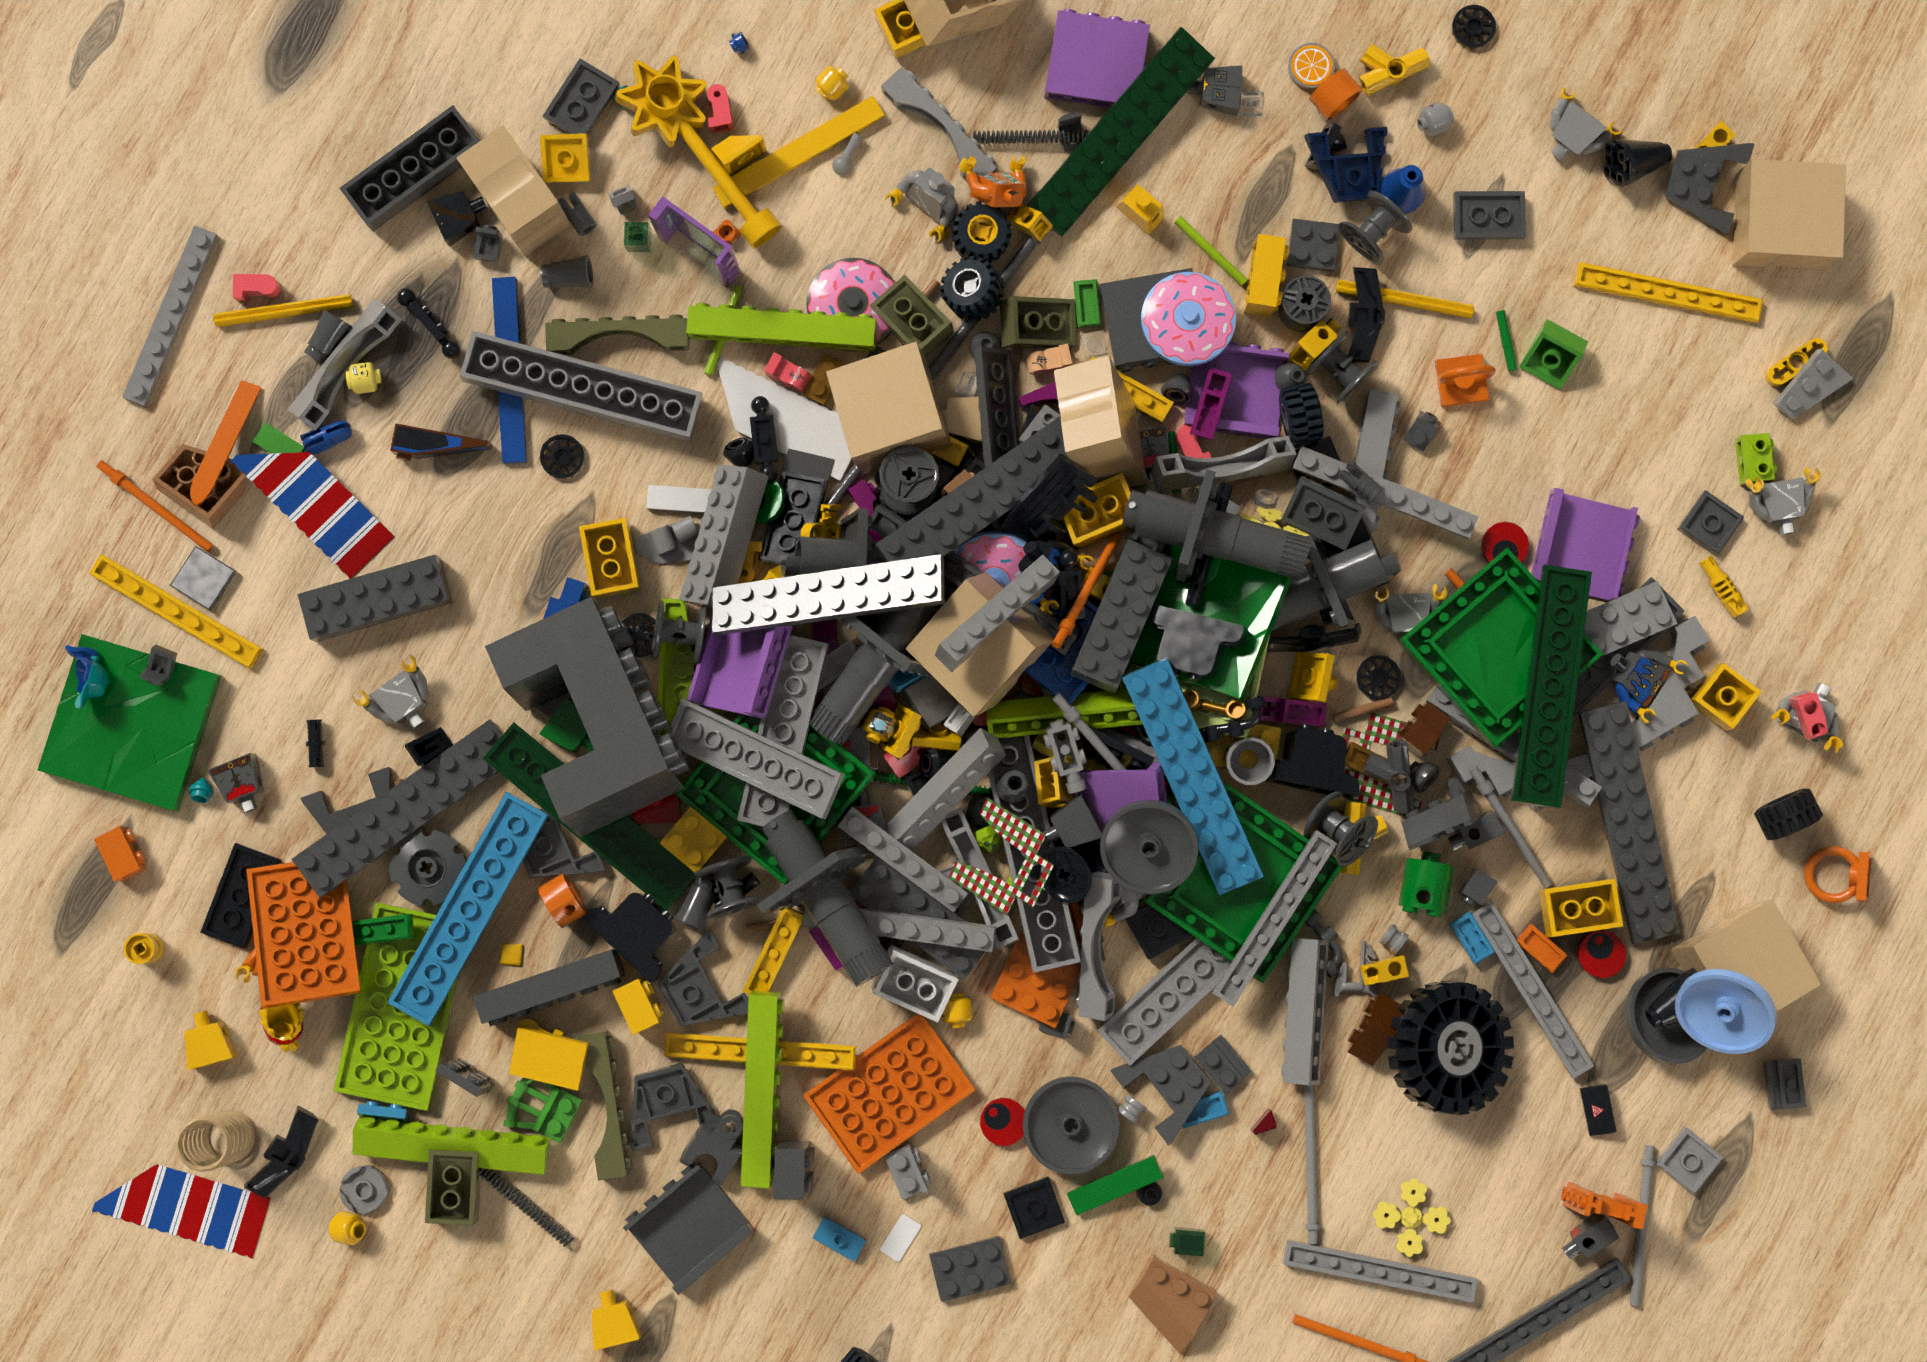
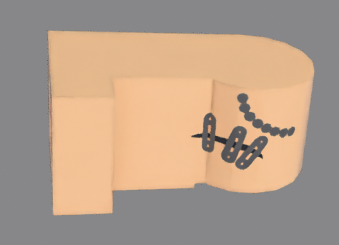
M1068 343L1026 355L1030 375L1054 372V370L1072 366Z

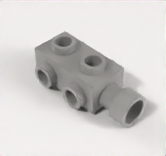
M1064 719L1053 721L1050 723L1051 727L1046 728L1047 734L1043 735L1047 749L1052 748L1054 757L1050 758L1054 772L1059 771L1060 777L1066 775V787L1069 794L1085 790L1087 786L1084 778H1081L1080 771L1084 770L1083 764L1087 763L1083 749L1078 750L1076 741L1080 740L1077 727H1071V724L1064 722ZM1059 732H1064L1066 734V738L1064 740H1059L1057 738V734ZM1066 755H1071L1073 757V761L1070 763H1066L1064 761V757Z

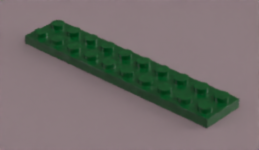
M1179 27L1026 206L1042 212L1053 225L1052 229L1062 237L1215 58L1184 28Z
M1545 564L1542 566L1511 802L1555 809L1561 808L1592 576L1590 571Z
M515 722L510 725L482 758L646 895L649 894L666 911L695 878L694 872L628 816L583 837H579L559 819L541 777L542 774L562 766L564 763Z

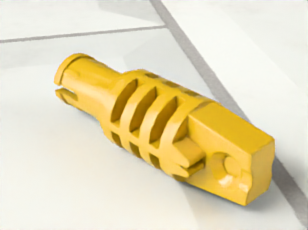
M1712 555L1701 561L1699 564L1711 580L1709 582L1710 587L1714 589V593L1718 595V599L1720 598L1722 605L1734 618L1746 612L1748 607L1740 591L1736 589L1737 587L1732 583V579L1730 580L1728 573L1722 572Z

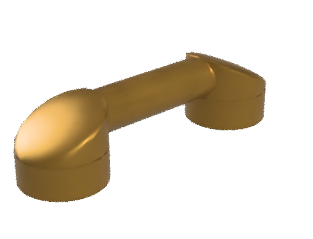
M1194 690L1183 692L1191 712H1196L1199 709L1228 715L1232 721H1240L1246 715V707L1240 700H1232L1227 705L1201 700L1198 693Z

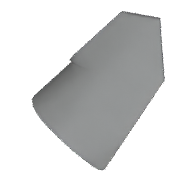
M689 516L671 525H664L639 536L635 552L656 564L688 561L692 558L695 541L699 532L692 517Z

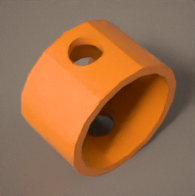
M1343 68L1325 79L1312 93L1309 100L1316 106L1326 121H1329L1351 105L1359 97L1363 89L1350 76L1348 71Z
M565 873L538 887L545 906L561 928L587 914L585 902L580 892Z

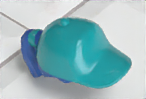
M66 645L67 653L76 658L75 670L79 681L77 686L79 695L75 700V707L82 709L88 698L100 697L105 693L110 680L105 668L99 664V654L96 650Z

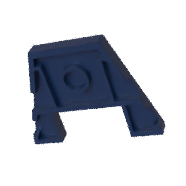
M1387 127L1364 130L1368 153L1331 156L1327 132L1304 135L1305 141L1334 203L1368 200L1367 194L1369 191L1380 192L1382 168L1380 167L1382 156L1385 154V146L1383 144L1384 137L1387 136Z

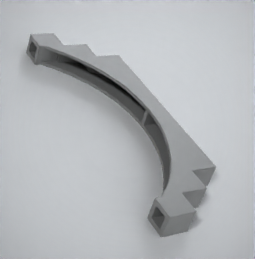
M1696 616L1688 618L1669 629L1672 634L1669 656L1673 657L1674 661L1684 660L1687 662L1688 666L1683 663L1676 665V669L1684 674H1676L1673 668L1669 667L1668 669L1671 672L1647 706V708L1654 710L1656 716L1652 717L1649 713H1644V718L1650 722L1649 724H1643L1640 721V715L1631 722L1637 749L1639 748L1641 751L1652 746V740L1660 736L1661 739H1664L1673 734L1674 731L1672 729L1679 724L1681 727H1685L1694 721L1693 716L1699 713L1684 689L1686 688L1689 691L1700 685L1698 680L1703 678L1704 675L1692 655L1705 649L1703 644L1710 641ZM1471 746L1447 758L1455 775L1461 781L1460 783L1468 782L1470 785L1476 782L1469 769L1477 765L1485 779L1489 780L1493 785V791L1496 796L1503 795L1505 798L1512 794L1516 762L1491 758L1475 752ZM1587 753L1567 760V765L1593 780L1591 778L1592 771ZM1528 804L1530 809L1538 807L1539 810H1542L1546 808L1542 806Z

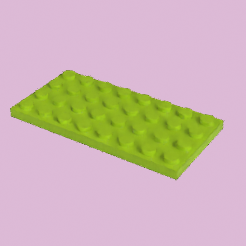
M376 902L373 918L413 914L414 938L366 944L359 975L361 993L355 994L333 1091L428 1111L437 1076L435 1070L440 1063L458 978L431 1026L422 1023L387 1003L435 919L436 914Z

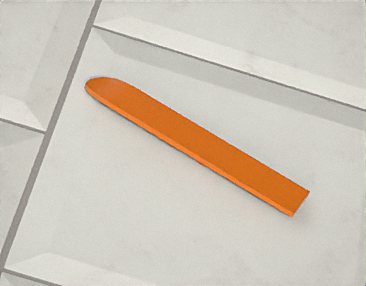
M241 380L193 479L190 488V497L193 505L199 506L212 492L262 389L260 386Z

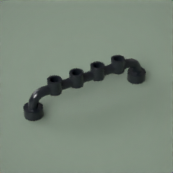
M1265 697L1245 700L1247 710L1252 709V715L1249 719L1199 728L1202 737H1206V741L1210 742L1220 740V734L1229 733L1230 737L1243 736L1244 730L1254 727L1260 721L1262 707L1266 706ZM1143 724L1130 725L1131 731H1136L1138 739L1143 744L1152 746Z

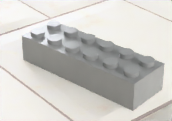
M718 465L679 600L698 607L706 606V609L713 610V587L738 584L769 476L748 467Z

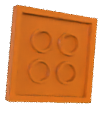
M1019 933L1021 940L1015 942L990 998L1056 1028L1081 971V962L1032 973L1024 934Z

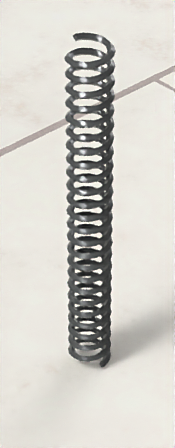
M1045 129L1043 135L1041 130H1039L1038 136L1036 130H1034L1033 134L1030 130L1029 136L1027 130L1024 131V136L1022 130H1020L1019 134L1016 130L1015 136L1013 130H1011L1010 137L1008 130L1006 134L1002 130L1001 137L998 130L996 137L994 130L992 135L988 130L987 138L985 131H983L981 137V131L979 130L977 135L974 130L973 138L978 143L980 139L981 144L984 141L987 144L988 140L992 144L993 139L995 144L998 141L1001 144L1002 140L1006 144L1007 139L1009 144L1011 141L1015 144L1016 139L1018 143L1022 139L1023 144L1025 141L1029 144L1030 138L1032 143L1036 139L1038 144L1039 140L1043 143L1045 138L1046 143L1050 139L1052 144L1053 140L1055 143L1058 142V137L1060 143H1062L1063 138L1065 143L1067 139L1071 143L1073 136V142L1076 143L1078 138L1080 143L1081 139L1083 140L1088 134V130L1086 129L1084 134V131L1081 129L1080 136L1078 129L1075 133L1072 129L1071 134L1067 130L1066 136L1065 131L1062 130L1060 134L1059 129L1057 134L1053 130L1052 136L1051 131L1048 130L1046 134Z
M479 1168V1176L482 1175V1179L486 1178V1182H489V1185H493V1188L497 1187V1191L501 1190L500 1194H504V1198L508 1197V1201L512 1200L511 1204L515 1203V1207L519 1206V1210L523 1209L522 1213L527 1212L526 1216L530 1215V1219L534 1218L533 1221L537 1222V1225L542 1224L541 1228L545 1227V1231L549 1230L548 1235L552 1234V1238L556 1237V1241L560 1239L559 1244L564 1242L563 1247H566L574 1240V1237L569 1240L571 1234L566 1236L567 1231L562 1233L563 1228L558 1231L560 1225L554 1228L556 1222L551 1224L552 1219L548 1220L549 1215L542 1220L545 1212L539 1216L541 1209L536 1212L538 1206L533 1208L534 1203L527 1208L530 1200L524 1204L527 1197L521 1200L523 1194L518 1196L519 1191L512 1196L516 1188L509 1192L512 1185L506 1188L508 1182L503 1184L505 1179L498 1183L501 1175L494 1180L497 1172L491 1176L494 1171L493 1169L488 1172L489 1169L483 1171L484 1168Z

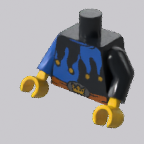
M1040 540L1036 542L1030 541L1023 547L1026 555L1019 562L1018 567L1022 573L1040 556L1044 555L1062 572L1064 567L1059 563L1061 552L1066 549L1073 550L1076 553L1077 551L1060 541L1048 540L1046 543ZM1077 554L1078 562L1076 566L1079 569L1087 570L1088 568L1083 566L1082 561L1085 558L1087 561L1093 562L1092 557ZM1057 579L1052 586L1033 600L1036 604L1040 603V609L1050 615H1053V613L1049 610V605L1054 610L1059 609V604L1056 601L1046 600L1057 587Z

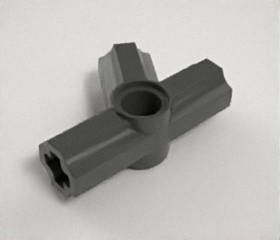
M1393 740L1386 743L1388 759L1371 753L1366 761L1363 773L1389 783L1392 791L1394 811L1408 813L1415 809L1408 745L1406 741ZM1402 774L1405 778L1399 779L1396 775Z

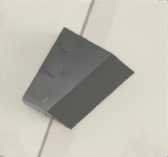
M1462 789L1450 793V799L1444 802L1439 798L1428 803V809L1420 812L1419 808L1406 813L1407 818L1401 821L1409 850L1434 841L1443 834L1448 835L1455 832L1464 825L1467 827L1477 821L1482 814L1471 791L1463 792Z

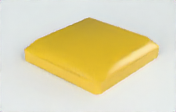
M501 943L500 964L521 966L523 944Z

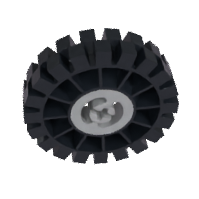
M1441 981L1425 984V988H1417L1409 994L1412 1000H1404L1398 1008L1403 1017H1393L1390 1026L1391 1029L1398 1032L1397 1037L1388 1036L1387 1049H1396V1055L1388 1057L1390 1069L1400 1071L1393 1078L1398 1087L1407 1088L1403 1094L1411 1102H1418L1417 1106L1425 1110L1455 1115L1469 1114V1111L1477 1112L1486 1107L1484 1101L1492 1102L1499 1095L1494 1086L1504 1087L1509 1077L1501 1071L1502 1068L1511 1069L1514 1058L1505 1055V1049L1514 1048L1513 1036H1504V1032L1511 1029L1508 1017L1499 1016L1504 1010L1497 1000H1490L1492 994L1485 989L1477 988V985L1464 982ZM1455 1031L1456 1037H1450L1449 1035ZM1451 1059H1458L1454 1064L1451 1063Z

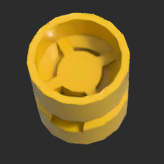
M154 933L133 934L124 944V954L134 964L154 963L164 953L163 940Z

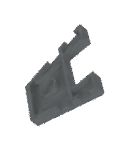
M1754 143L1677 150L1665 197L1723 233L1729 234L1734 213L1710 208L1723 161L1729 160L1747 164L1750 161Z
M386 767L368 774L375 798L330 813L323 791L312 793L300 799L324 832L328 834L391 789V768Z
M547 813L549 816L523 861L530 878L558 876L562 873L571 875L606 871L601 857L595 851L574 860L559 822L549 813Z
M711 929L704 933L698 942L692 946L685 956L658 983L680 1026L748 1014V997L746 993H742L723 1004L700 963V959L721 948Z
M1182 1045L1138 1059L1131 1066L1127 1063L1110 1070L1123 1089L1144 1074L1174 1113L1155 1127V1130L1168 1146L1172 1144L1174 1138L1211 1085L1210 1080Z
M682 1062L635 1075L631 1151L653 1146L647 1121L692 1109L696 1111L699 1126L703 1122L713 1128L718 1120V1115Z

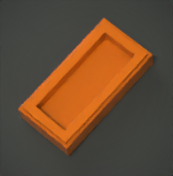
M1529 924L1516 939L1520 947L1550 973H1553L1568 956L1533 924Z

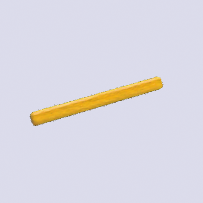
M1338 280L1336 284L1337 293L1357 297L1355 282ZM1380 287L1382 302L1465 318H1471L1474 313V306L1471 304Z
M350 294L220 312L213 314V321L217 327L318 313L323 312V309L326 311L353 307V298Z

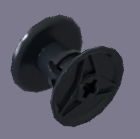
M1100 838L1070 848L1065 847L1064 843L1061 842L1059 847L1050 848L1043 853L1042 858L1054 865L1044 885L1048 894L1066 903L1079 902L1087 896L1092 886L1091 873L1095 871L1108 873L1101 858ZM1038 864L1039 878L1041 877L1045 868L1040 864Z

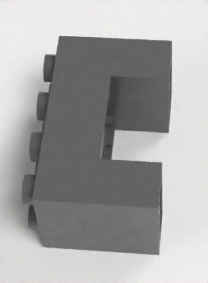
M592 597L485 646L503 689L525 711L568 691L572 697L594 747V751L544 773L541 777L559 819L579 837H583L685 789L679 774L690 770L678 744L674 743L671 735L667 733L661 736L660 732L671 726L659 701L656 702L651 691L648 690L644 693L641 691L652 686L641 660H637L631 647L623 651V648L633 644L622 618H618L612 605L601 610Z

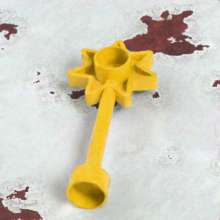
M671 56L659 71L640 60H636L632 69L636 85L618 90L615 98L618 104L636 112L631 125V135L638 136L656 129L666 145L673 147L676 142L677 133H679L746 222L739 232L752 249L765 244L782 228L781 223L769 208L760 212L755 210L694 130V128H702L706 120L705 115L694 103L705 92L706 81L682 79L677 56Z

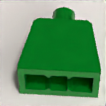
M566 698L539 734L575 753L581 746L589 752L594 751V747L574 702Z

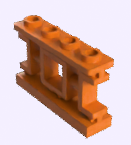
M1568 1182L1567 1187L1564 1186L1561 1193L1563 1205L1584 1216H1590L1592 1211L1597 1214L1608 1215L1634 1228L1643 1229L1648 1205L1626 1195L1614 1193L1612 1198L1606 1195L1595 1194L1593 1191L1572 1182Z

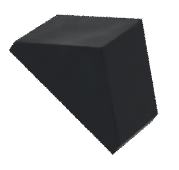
M440 727L407 743L405 748L417 766L423 767L453 746V744Z

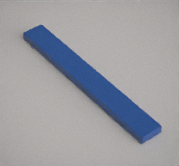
M516 277L492 278L495 337L520 343ZM498 391L502 463H526L527 452L523 398Z

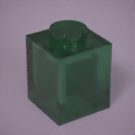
M625 222L624 246L627 252H651V227L648 222Z
M1174 1227V1233L1169 1234V1248H1173L1174 1254L1204 1255L1205 1231L1203 1229Z

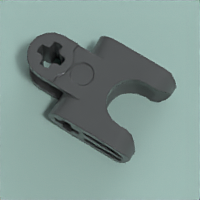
M734 1109L725 1110L719 1116L713 1128L702 1122L681 1154L680 1163L689 1166L701 1154L712 1155L718 1164L714 1170L712 1180L717 1185H722L742 1153V1145L735 1142L742 1131L743 1117L741 1113ZM731 1121L735 1122V1125H731L730 1127L726 1126V1124L730 1123Z

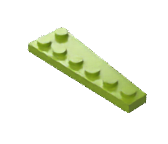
M661 598L665 605L664 618L678 620L681 617L683 621L689 622L687 602L679 599ZM660 642L658 701L671 726L681 700L688 697L696 668L692 657L693 646L679 644V647H675V643ZM670 728L660 732L661 736L667 734Z

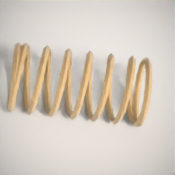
M234 1110L221 1111L195 1118L185 1124L179 1132L176 1142L177 1154L182 1163L191 1170L206 1172L242 1160L251 1152L256 1140L255 1127L247 1116L242 1112ZM212 1124L218 1127L225 1137L226 1147L222 1157L216 1154L209 1144L208 1134Z

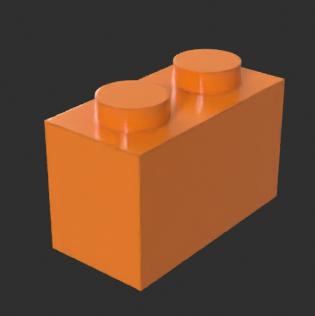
M118 826L94 838L114 882H122L147 869L144 864L147 862L146 857L141 850L137 849L134 843L136 837L130 828Z

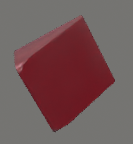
M1268 1108L1251 1128L1253 1134L1257 1135L1277 1127L1271 1109Z

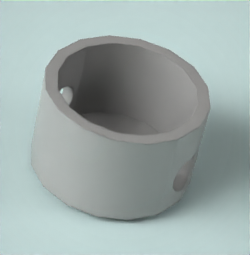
M1252 735L1247 738L1233 740L1227 747L1224 756L1228 773L1236 781L1245 785H1257L1265 781L1272 774L1275 765L1274 754L1270 746L1262 739ZM1245 750H1252L1257 755V763L1252 768H1244L1239 763V756Z

